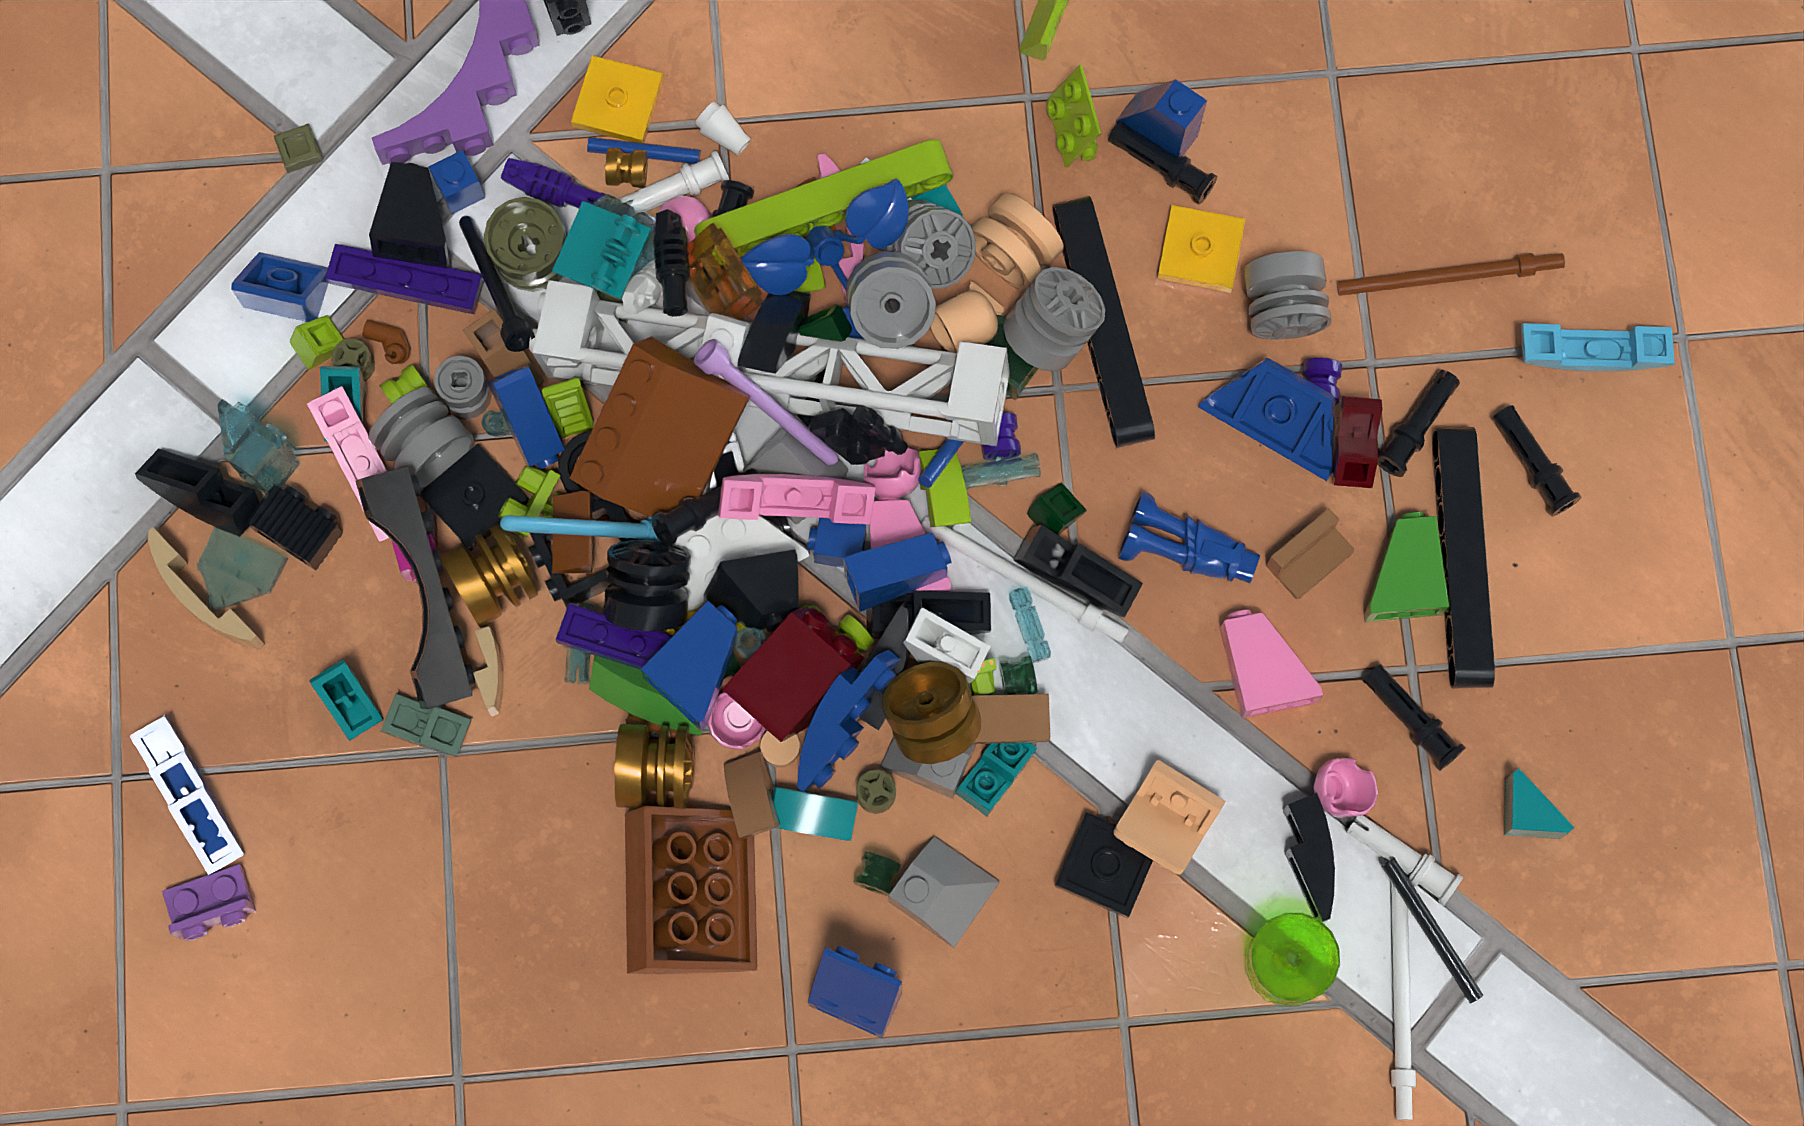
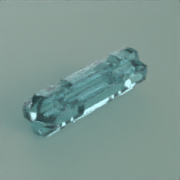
M1022 587L1009 593V601L1012 609L1017 611L1015 612V617L1024 643L1029 645L1027 651L1030 660L1033 663H1039L1051 657V650L1048 642L1043 640L1045 633L1035 606H1031L1033 600L1029 589Z

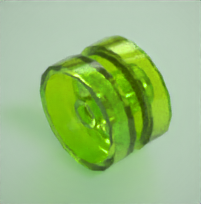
M1284 913L1268 920L1250 939L1245 953V973L1252 988L1265 1001L1280 1007H1299L1315 1000L1333 984L1340 967V950L1332 931L1319 919L1305 913ZM1290 953H1294L1297 956L1295 963L1298 966H1292L1287 962L1286 957Z

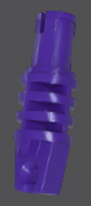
M508 158L501 174L502 181L522 191L525 195L560 208L570 205L579 209L582 201L600 207V205L593 202L604 205L606 199L605 193L576 184L573 176L538 163Z

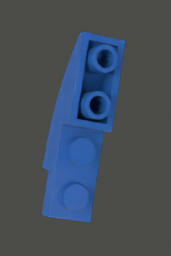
M888 649L876 655L861 674L854 667L839 674L827 690L816 709L802 746L797 787L802 792L815 785L818 788L823 787L836 772L832 768L833 764L839 757L845 760L859 745L855 738L864 727L857 720L872 705L868 698L876 689L879 692L883 691L896 676L892 670L899 663L900 659L891 650Z

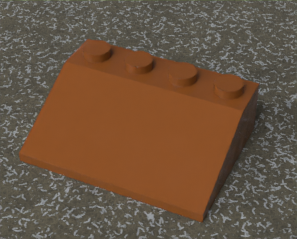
M652 336L634 343L569 479L604 500L652 518V515L658 512L666 513L677 507L679 501L686 497L696 499L702 496L751 396L718 376L706 374L692 360Z
M642 806L625 813L627 974L757 971L754 836L746 839L739 838L732 810Z

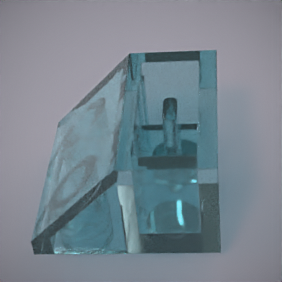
M222 399L218 403V413L226 460L244 481L266 495L273 484L282 488L300 465L299 460L293 454L295 447L286 440L287 436L281 430L270 423L266 426L255 419L256 414L242 403L237 402L232 406Z

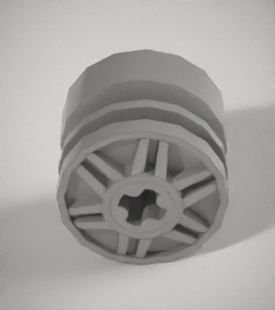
M924 199L908 200V220L904 232L897 241L880 249V252H901L914 258L925 270L931 289L947 288L959 282L970 270L975 258L976 239L971 226L961 215Z
M1308 251L1279 252L1262 256L1244 267L1246 293L1249 298L1255 300L1249 305V315L1252 317L1250 323L1251 333L1254 336L1267 340L1294 339L1318 333L1330 326L1331 313L1327 309L1329 297L1324 292H1321L1326 287L1324 259L1319 254Z
M1051 267L1042 270L1026 289L1024 295L1005 316L1003 330L1008 344L1025 362L1041 370L1057 371L1068 366L1084 344L1104 322L1105 307L1101 296L1094 286L1081 275L1066 268Z
M428 387L413 390L388 407L376 420L368 437L371 444L377 450H381L380 453L386 461H395L394 469L408 466L409 473L416 474L421 490L426 488L472 448L474 442L472 434L457 417H447L449 411L447 406L442 401H439L434 391Z

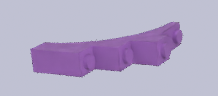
M479 0V19L473 44L462 68L446 90L424 111L407 122L372 137L375 151L382 165L391 164V162L404 163L411 156L424 152L427 154L437 153L450 144L454 145L456 153L463 150L466 156L478 155L484 152L486 148L494 146L481 106L487 104L493 106L500 105L508 101L510 97L517 96L504 56L511 54L523 55L531 51L532 48L540 46L525 0Z

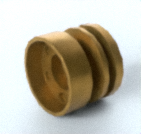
M498 523L489 528L498 544L489 548L481 533L475 536L480 554L473 557L461 543L440 555L444 567L479 627L502 615L497 597L504 594L515 607L521 605L513 588L522 585L529 599L538 595L534 587L532 570L514 539L507 535Z
M620 724L615 753L616 807L640 808L645 806L649 791H656L658 807H667L669 792H673L674 807L680 809L687 807L688 796L693 788L695 763L694 748H692L688 726H678L675 744H671L669 726H662L658 742L650 743L647 725Z

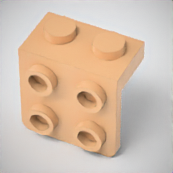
M1157 759L1116 825L1113 833L1115 837L1129 847L1136 849L1157 862L1161 867L1180 875L1186 869L1203 837L1226 801Z

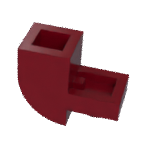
M1343 396L1339 417H1336L1333 439L1334 486L1373 488L1378 463L1377 435L1383 410L1382 399Z

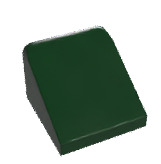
M837 304L808 316L799 327L798 332L800 336L842 342L850 335L852 327L842 306Z
M1061 482L1038 497L1027 511V515L1037 526L1043 525L1055 534L1060 535L1084 515L1087 510Z

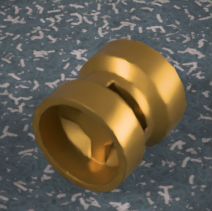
M608 148L605 165L606 185L619 186L621 183H630L632 187L645 188L648 169L647 151L634 150L632 153H624L620 148Z

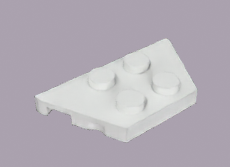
M718 514L706 519V524L702 529L696 532L690 530L677 537L675 545L688 550L691 554V565L687 570L690 574V580L686 586L681 587L688 593L687 612L698 609L701 603L705 602L703 594L721 561L794 549L797 553L798 562L810 556L807 547L803 544L800 545L785 534L781 528L759 515L758 520L719 518Z

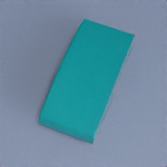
M1031 743L990 744L979 762L957 788L955 794L987 817L1027 765L1037 748Z
M774 786L772 801L780 824L777 828L851 841L858 806L857 801Z

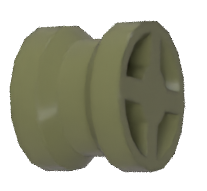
M348 338L340 341L335 346L332 352L334 366L349 367V365H353L354 367H360L364 382L372 376L375 370V361L368 347L362 341Z
M869 770L860 777L856 786L857 800L860 806L873 814L883 813L891 808L896 797V787L894 780L888 773L881 770Z

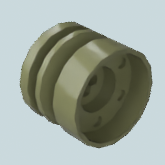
M529 197L511 199L497 207L486 222L484 241L486 251L503 279L519 290L535 292L547 289L549 280L559 282L563 278V276L553 273L552 269L568 234L553 207L540 199ZM533 244L536 253L529 256L527 247Z

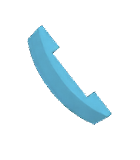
M1523 323L1521 325L1523 362L1527 364L1574 371H1628L1667 367L1675 364L1672 327L1634 326L1630 331L1565 330L1561 329L1560 324Z

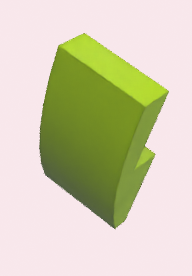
M939 449L918 451L921 472L925 470ZM955 453L930 488L920 484V490H926L930 528L972 523L965 481L957 453Z

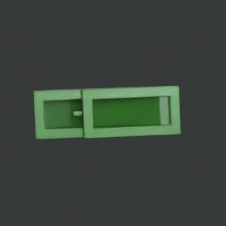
M594 655L589 690L618 708L646 721L661 726H669L673 730H677L678 726H688L690 734L701 736L702 732L643 678L640 669Z

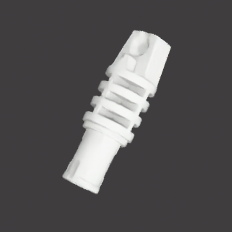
M655 259L630 278L622 297L624 312L637 314L657 302L663 296L662 286L656 279Z

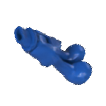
M1142 491L1131 518L1132 524L1126 533L1118 559L1132 561L1139 553L1147 552L1165 557L1182 565V571H1190V574H1199L1217 579H1225L1227 576V580L1230 582L1236 578L1251 583L1260 558L1259 554L1246 550L1245 543H1238L1225 533L1204 524L1200 519L1195 522L1186 514L1185 519L1181 520L1163 511L1157 506L1155 498L1150 493ZM1140 526L1154 527L1182 538V544L1155 535Z

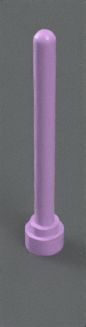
M715 339L709 340L698 350L694 358V364L708 375H721L731 385L750 395V401L825 464L832 466L838 462V454L815 436L806 426L730 363L731 359L728 356V350Z

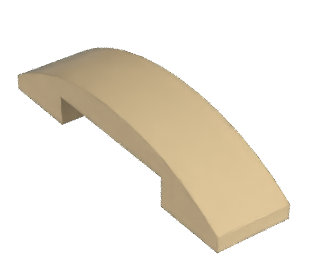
M152 527L147 532L153 560L164 582L176 598L198 620L222 637L255 649H260L265 645L231 608L218 618L177 575L188 563Z

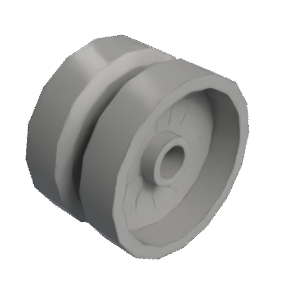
M882 251L867 256L854 268L847 281L846 299L855 329L867 342L880 348L899 349L914 344L927 333L935 317L936 301L925 270L914 258L901 252Z

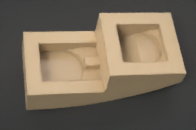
M490 626L474 632L488 667L473 674L486 709L491 716H495L500 713L502 704L503 668L495 634Z

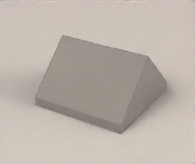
M794 415V417L798 421H800L804 426H806L797 415ZM781 428L742 469L743 472H746V470L753 468L759 474H795L844 479L849 470L839 459L835 465L829 466L784 428ZM787 516L794 524H798L806 518Z

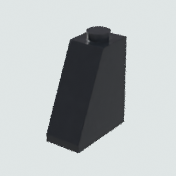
M391 162L369 232L373 257L448 268L447 243L428 167H422L414 163Z

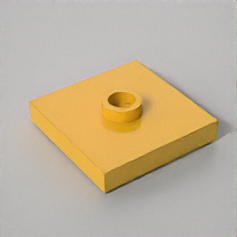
M592 55L571 119L572 127L630 142L644 143L664 80L663 73Z
M1171 205L1157 279L1231 293L1246 219Z

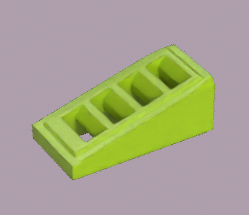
M579 378L570 379L542 389L543 397L559 438H565L593 429L594 422Z

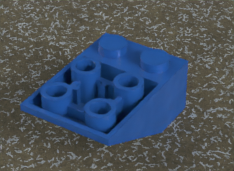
M837 946L835 952L825 948L808 999V1005L883 1039L902 995V981L897 980L898 977L896 976L898 972L876 962L873 968L861 964L858 954L841 946Z

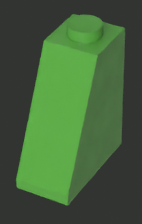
M1411 512L1403 514L1401 519H1397L1391 528L1364 613L1365 622L1442 616L1448 609L1449 602L1436 516L1425 517L1423 512Z

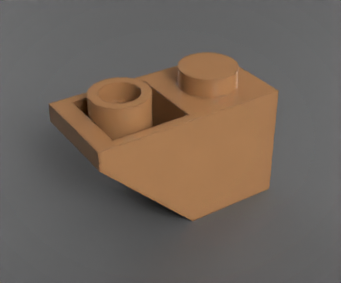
M495 309L463 329V332L494 377L523 365L529 366L537 386L544 382L524 351L512 352L505 347L500 335L503 321Z

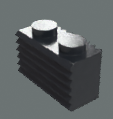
M273 484L246 522L255 532L316 571L342 536L341 530L335 524L338 518L321 506L314 510L305 505L304 502L307 498L291 486L287 485L285 490Z

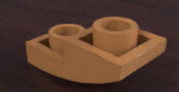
M757 752L724 764L729 802L739 838L746 839L779 827V820L770 794L773 787L762 752Z

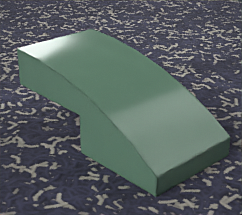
M395 694L381 732L440 753L457 757L471 719L439 707L421 709L419 702Z

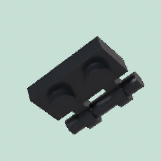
M863 406L856 408L853 415L844 408L811 417L810 431L851 465H863L870 460L884 457L885 450L902 455L908 448V444L903 440L902 434L895 427L886 426L881 415L874 410H867Z

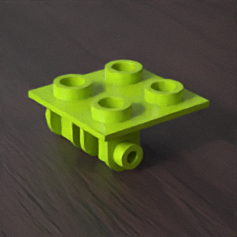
M1079 65L1047 99V112L1054 125L1057 136V148L1062 154L1065 167H1069L1079 156H1081L1082 161L1095 159L1097 157L1096 151L1098 150L1096 139L1102 134L1082 65Z

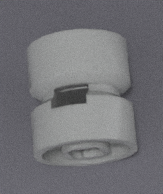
M465 356L450 357L440 364L435 373L434 384L441 401L447 406L448 412L457 418L466 420L483 414L490 405L492 394L487 384L486 376L479 364L470 357Z

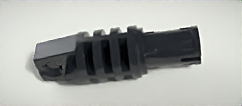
M666 209L656 213L655 236L653 240L656 279L662 286L663 313L668 316L677 317L688 312L685 291L686 282L690 277L686 230L682 227L681 216L672 212V210Z

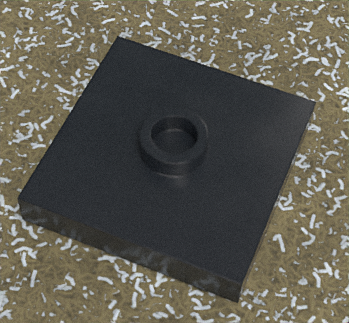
M478 443L421 491V498L470 552L478 546L476 535L481 533L485 540L492 534L489 529L497 523L500 526L501 519L498 517V514L507 498L510 497L524 506L529 501L524 493Z
M1086 812L1055 887L1128 919L1153 860L1115 837L1113 833L1116 827L1115 824Z

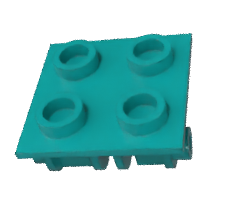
M582 201L552 272L622 299L652 228L638 223L635 218L626 214L620 216Z

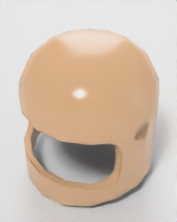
M967 291L936 306L935 317L930 328L937 342L947 352L958 353L960 341L983 345L992 340L998 330V319L992 304L983 294L977 291Z

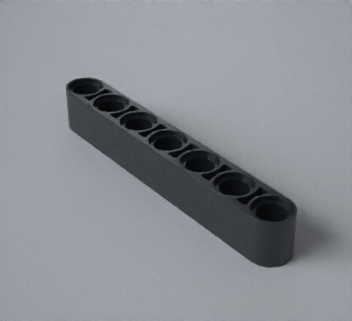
M1090 196L1053 204L1054 222L1057 233L1060 235L1064 245L1062 252L1067 269L1081 275L1091 283L1101 296L1105 307L1104 322L1087 341L1114 444L1116 448L1154 440L1155 430L1093 201Z
M1474 427L1435 428L1432 437L1438 532L1449 607L1444 612L1450 686L1451 688H1493L1495 663L1477 433Z

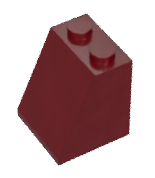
M808 606L791 612L722 689L780 742L807 729L824 695L839 674L853 667L856 669L865 658L857 651V645L852 639L844 634H838L827 624V618L820 611Z

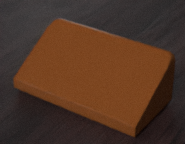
M578 491L553 496V518L593 520V497L591 492ZM553 534L552 573H592V536Z

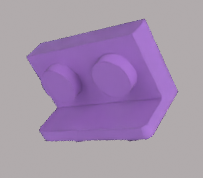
M239 864L162 891L172 923L168 926L170 934L177 938L183 937L184 941L201 938L208 934L207 928L222 924L223 927L238 925L247 920L245 915L256 911L243 867Z

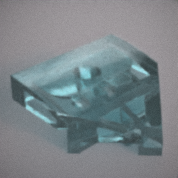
M215 527L200 557V563H197L196 566L201 571L210 597L208 598L213 611L271 593L288 558L241 536L238 537Z

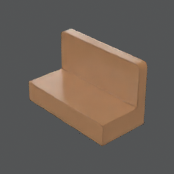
M1329 508L1273 554L1266 565L1295 599H1300L1354 552V548L1335 528L1339 518Z
M1049 694L971 696L981 716V731L973 744L1037 743L1050 740Z

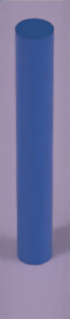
M592 137L588 138L587 152L607 154L608 148H620L624 153H632L634 150H646L648 159L689 164L699 162L701 150Z
M947 438L919 476L920 484L930 488L964 441Z

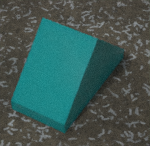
M344 659L309 680L349 741L383 721L382 716L357 675Z
M1519 768L1505 780L1504 835L1561 839L1575 828Z

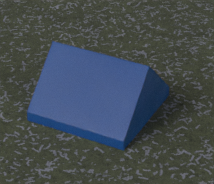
M259 252L234 279L231 290L243 308L309 322L317 319L328 287L325 279L328 267Z

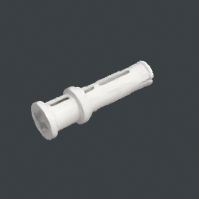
M716 150L711 152V157L695 164L689 165L685 163L679 168V173L622 198L615 199L621 215L626 214L635 217L677 196H683L688 193L691 196H697L701 194L702 189L720 181L729 180Z
M1364 815L1357 816L1346 832L1387 861L1396 858L1403 871L1409 875L1408 879L1412 885H1420L1438 897V903L1442 906L1447 903L1464 878L1460 874L1454 876L1435 863V857L1431 854L1427 855L1425 853L1424 856L1420 855Z

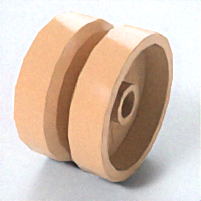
M1004 193L989 207V218H979L971 226L976 239L975 254L1003 281L1015 288L1026 290L1041 272L1040 265H1051L1062 253L1064 245L1052 224L1038 210L1018 196Z

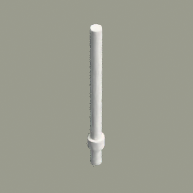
M926 516L921 526L926 533L932 532L938 540L943 541L945 544L1080 620L1079 624L1091 631L1097 629L1121 644L1126 638L1129 630L1104 616V611L1092 604H1089V606L1084 605L947 526L930 528L929 516Z
M1391 882L1395 1070H1391V1087L1396 1088V1120L1410 1121L1413 1120L1412 1088L1416 1087V1070H1412L1408 907Z

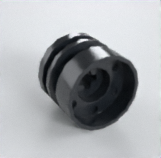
M630 540L610 546L607 551L609 566L606 569V576L612 584L608 585L605 590L604 616L606 620L616 626L640 631H664L684 625L687 620L688 593L681 587L686 586L690 580V574L687 571L691 565V554L689 551L679 545L667 546L661 541Z

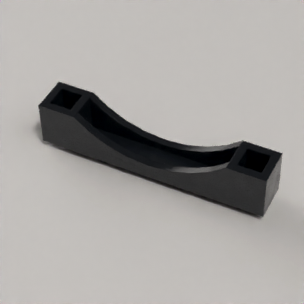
M408 466L355 481L366 519L381 529L398 546L409 563L419 587L422 604V633L410 674L420 708L430 709L473 696L471 687L475 686L474 674L470 664H464L460 649L465 647L464 639L459 626H453L449 611L454 609L453 600L447 587L442 588L438 573L443 572L442 562L436 549L431 550L427 535L432 534V528L426 511L420 512L416 497L421 496V489L416 474H410Z

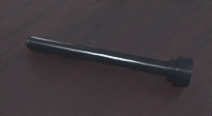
M470 216L461 217L459 226L503 321L500 335L505 347L512 352L523 351L529 348L530 338L531 340L535 338L532 328L527 320L517 316L496 268L486 251L485 244L474 220Z

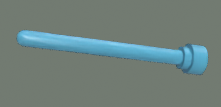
M506 515L500 520L501 528L504 531L660 541L653 530L651 517L642 520L640 523Z

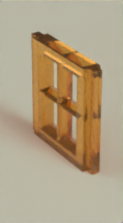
M712 223L688 244V268H690L688 281L709 314L716 313L742 321L764 303L760 297L762 295L761 290L722 228L718 229ZM713 251L716 253L717 257L724 266V270L721 269L720 265L713 256ZM700 263L703 264V266L705 267L706 271L708 272V274H709L710 277L712 278V281H711V282H710V280L708 279V277L706 276V274H705V272L703 271V269L701 268V266L699 265ZM728 276L731 277V279L733 280L734 284L736 285L741 294H737L732 284L728 280ZM716 287L718 288V290H719L720 293L722 294L723 298H724L725 301L727 302V304H728L727 306H725V304H724L723 301L721 300L720 296H719L718 293L716 292V290H715Z

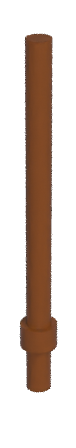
M1533 253L1516 255L1515 259L1341 280L1337 281V291L1339 296L1512 274H1517L1518 277L1534 276L1536 271L1564 268L1565 258L1563 253L1534 256Z

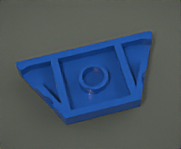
M1265 358L1205 397L1198 406L1205 412L1325 481L1328 480L1333 472L1335 396L1269 358Z

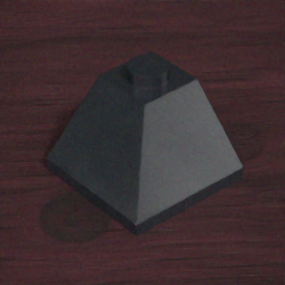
M796 550L721 561L703 594L705 603L709 601L715 608H718L720 605L724 606L735 616L738 623L752 631L766 629L767 632H774L791 612L799 609L798 557Z

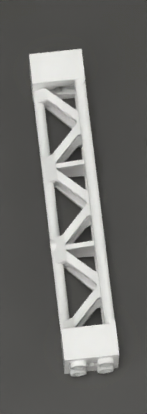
M549 280L546 293L542 292L538 300L537 309L540 320L538 329L534 328L532 330L535 338H530L529 349L547 378L564 381L579 378L580 383L613 386L619 372L596 368V365L621 369L634 344L619 324V318L687 328L686 331L664 344L675 351H679L678 353L688 359L693 360L701 348L708 316L686 313L682 316L672 317L664 314L663 309L650 307L637 314L623 311V303L600 300L595 289L591 287ZM746 322V323H750V324H749V328H748V332H749L752 323H751V322ZM604 327L622 353L600 350ZM799 333L796 345L809 348L786 361L776 374L739 366L741 372L789 413L814 417L844 408L853 415L856 407L836 405L835 401L872 408V410L882 416L886 426H893L898 430L944 436L951 440L997 446L1010 376L1007 349L1003 347L960 341L958 353L913 346L890 349L880 348L867 342L865 339L847 337L845 341L839 342L800 336ZM858 354L932 366L894 390L887 391ZM842 362L861 389L838 386ZM826 368L823 383L808 381ZM952 383L948 402L928 400ZM796 395L809 398L819 399L820 402L790 398V396ZM750 400L746 405L747 407L759 408ZM911 414L941 417L952 420V422L911 416Z

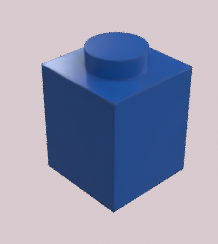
M463 150L428 166L451 214L485 199L480 182Z
M819 518L818 528L811 527L807 547L808 550L814 551V563L844 568V557L864 551L866 524L833 523L829 518Z

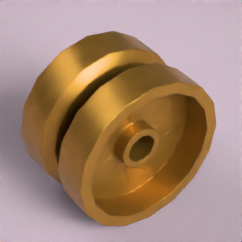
M928 662L915 665L898 674L887 686L882 696V710L893 730V736L898 748L904 757L916 763L936 764L949 761L964 753L976 741L981 731V716L976 703L971 698V690L967 680L960 669L951 664Z

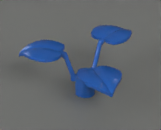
M895 178L884 185L870 188L856 196L848 205L845 214L846 226L855 236L843 234L841 230L833 232L827 226H817L808 233L806 239L796 234H784L766 240L745 253L739 259V263L764 291L773 295H785L793 292L804 283L807 277L805 266L812 265L815 258L819 264L832 267L847 291L848 280L838 264L844 254V246L841 241L861 244L867 240L872 247L877 249L885 248L897 241L904 232L908 220L909 208L905 190L900 181ZM849 306L844 307L843 310L852 327V332L848 337L864 339L855 329Z

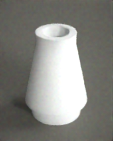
M715 101L706 107L695 122V125L701 129L700 134L731 150L736 156L751 141V138L743 131L725 105L719 106Z

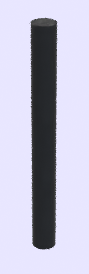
M1396 858L1382 865L1383 870L1469 1003L1480 999L1483 993Z

